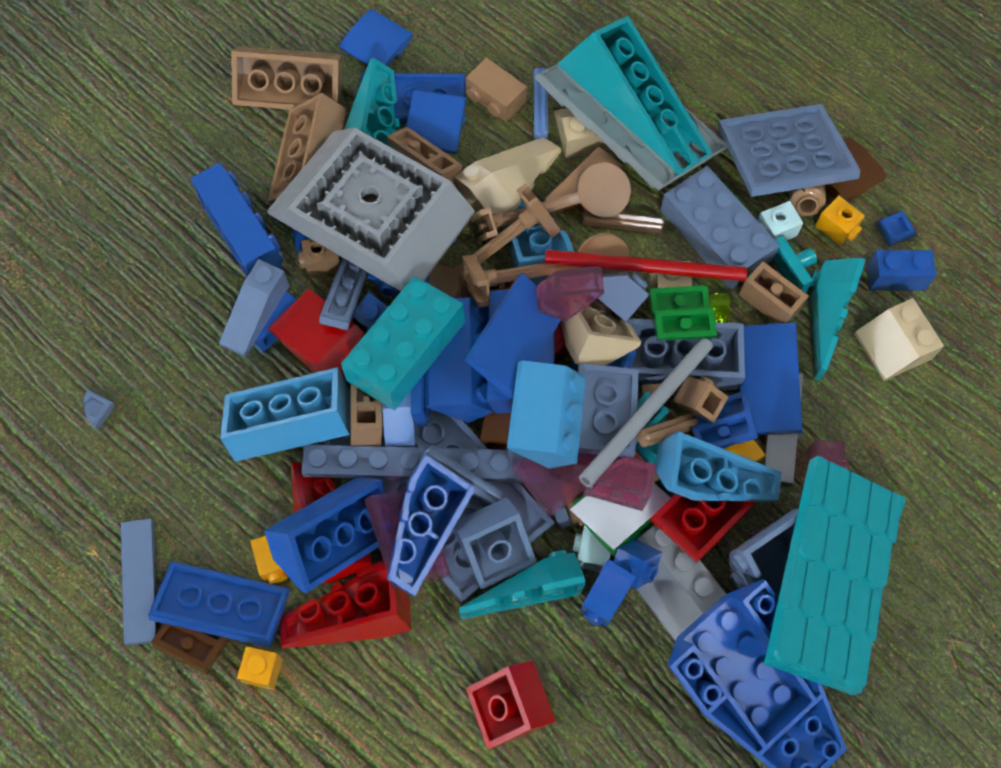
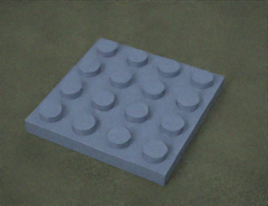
M822 104L719 120L718 129L751 197L859 179L861 170Z

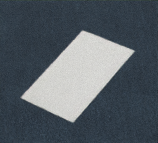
M626 463L570 510L614 550L649 520L671 497L640 470Z

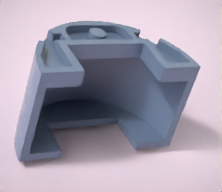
M799 509L791 510L731 551L729 563L732 574L729 575V578L737 590L763 579L767 581L779 598Z

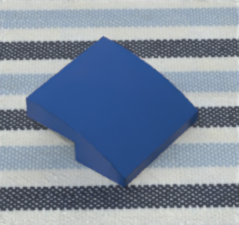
M370 9L352 27L338 47L367 66L369 60L375 58L389 67L396 55L399 57L402 55L414 35L373 9Z
M413 89L406 127L412 129L443 152L457 155L462 132L461 125L466 107V97Z
M746 391L728 396V400L714 423L697 417L699 423L692 427L694 437L722 449L757 439L755 421Z

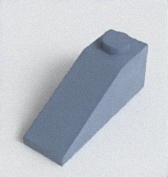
M258 259L242 285L219 341L220 346L243 357L247 356L289 288L283 270Z

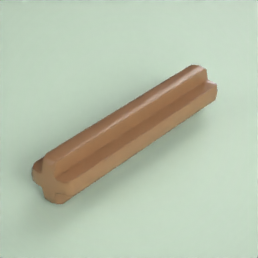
M584 210L582 224L661 234L664 227V219L661 217L626 213L599 218L590 215Z
M687 413L643 428L638 433V436H636V443L640 442L641 447H648L659 443L678 431L687 433L692 431V427H695L699 420L697 417L694 418L692 413Z

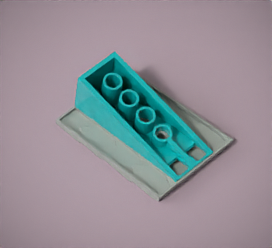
M629 16L593 32L558 64L538 73L534 77L561 106L565 105L588 130L594 131L624 163L628 162L651 187L658 190L727 149L726 143L683 106Z

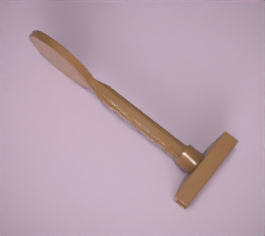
M608 162L595 163L586 168L580 175L576 186V193L545 201L541 204L548 213L580 204L590 215L599 218L612 217L622 212L628 204L631 195L630 181L626 173L617 165ZM490 207L476 212L472 216L471 222L479 220V229L483 231V235L476 238L478 244L496 237L498 230L505 229V225L512 224L518 220V216L527 208L501 214V212L492 214Z
M526 183L518 188L517 192L527 210L518 216V220L472 254L479 264L526 228L529 230L537 223L552 238L561 232L560 228ZM463 262L454 269L444 265L435 266L430 272V285L452 298H458L461 293V279L469 271Z
M599 233L591 236L582 243L577 251L630 257L628 246L621 237L613 233ZM474 255L462 256V261L471 275L463 277L464 283L479 308L489 306V287L498 286L499 283L515 281L522 273L528 278L576 271L580 278L583 279L585 275L624 272L621 270L545 263L498 271L495 269L483 271Z

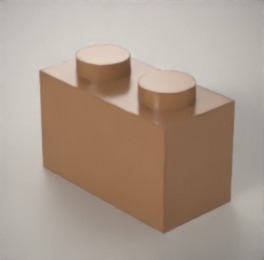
M487 57L466 77V94L473 102H479L486 107L491 115L499 117L505 122L526 103L527 86Z
M762 262L746 279L739 296L776 324L790 323L801 311L809 297L765 262Z

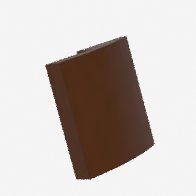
M847 137L843 141L861 170L859 179L826 184V192L834 198L840 196L847 202L886 179V173L877 161L851 137Z

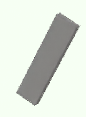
M799 373L800 398H801V394H802V383H803V374H800V373ZM798 434L766 435L764 451L766 455L764 456L763 465L782 472L780 485H793Z

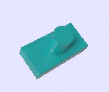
M782 235L775 239L780 246L772 261L784 278L806 293L813 280L805 268L817 263V256L811 248L795 254Z

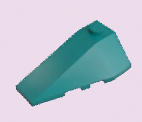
M375 58L369 60L344 130L357 128L391 147L387 142V136L397 132V129L400 128L399 119L395 118L394 103L397 102L394 70Z
M850 258L825 261L821 269H815L811 276L813 281L810 286H813L810 296L815 380L820 381L828 369L839 338V334H836V331L841 329L849 311L843 307H847L852 294L857 289L866 259Z
M560 550L548 554L549 558L537 562L459 608L460 620L581 595L585 585V578L575 552L567 554L566 550Z

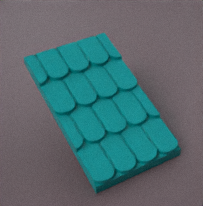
M820 456L810 459L764 661L765 665L850 695L862 693V688L867 684L872 642H875L877 637L882 591L888 581L892 544L896 543L901 495L891 492V490L874 482H870V480L850 472L831 461L828 462L827 459Z

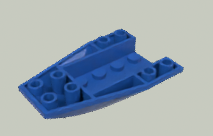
M763 579L725 594L677 636L667 664L703 715L767 767L829 768L847 748L822 684L764 664L779 598L767 581Z

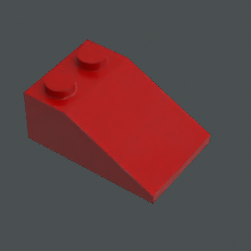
M308 288L268 330L311 372L317 373L338 367L344 378L345 375L341 363L348 356L350 350H353L363 338L365 333L352 321L348 330L320 324V314L325 300Z
M675 494L650 520L697 563L746 516L756 501H694Z

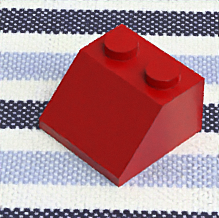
M533 660L507 666L466 688L487 750L534 733L556 722Z

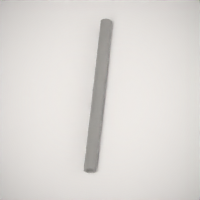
M701 338L581 473L579 479L585 486L592 487L710 352L713 345L708 339Z

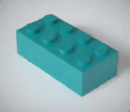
M414 276L341 363L346 381L395 411L464 325L463 303Z

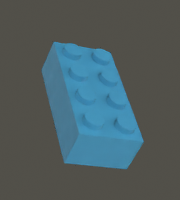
M338 367L225 395L220 439L235 462L350 435V390Z

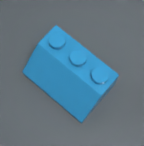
M524 360L518 361L507 449L548 469L577 464L586 377L564 365Z

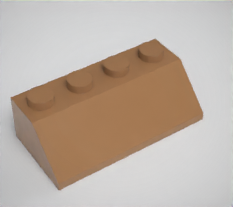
M238 46L231 51L232 105L290 110L320 93L340 104L344 55L246 46Z
M320 93L289 110L268 203L273 204L334 131L343 130L346 108Z

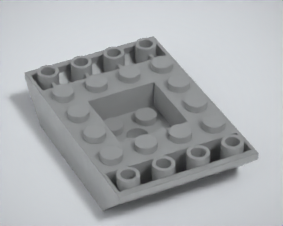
M357 128L334 131L267 210L269 215L399 291H402L414 276L423 281L426 279L475 212L451 181ZM369 194H374L378 197L374 202H366L362 198Z

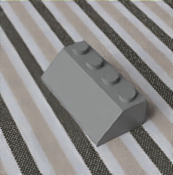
M655 525L637 540L662 552L658 573L651 583L643 585L636 589V591L673 640L676 641L677 636L726 593L700 560L696 563Z

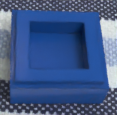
M904 211L883 218L876 224L890 247L914 238L917 234Z

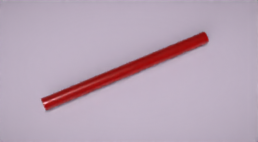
M549 249L545 251V264L746 281L747 267Z

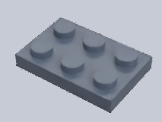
M578 364L577 372L586 377L579 453L599 454L636 413L639 369ZM636 436L618 457H634Z

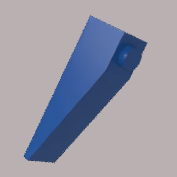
M426 454L423 455L408 480L387 575L388 581L411 596H415L475 491L474 487Z

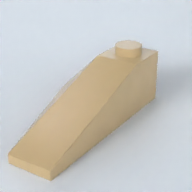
M539 138L475 161L454 178L459 192L474 210L478 212L490 207L492 214L499 212L505 214L516 210L521 204L517 189L526 183L532 190L535 186L534 180L539 174L547 171L561 153V148L546 138Z

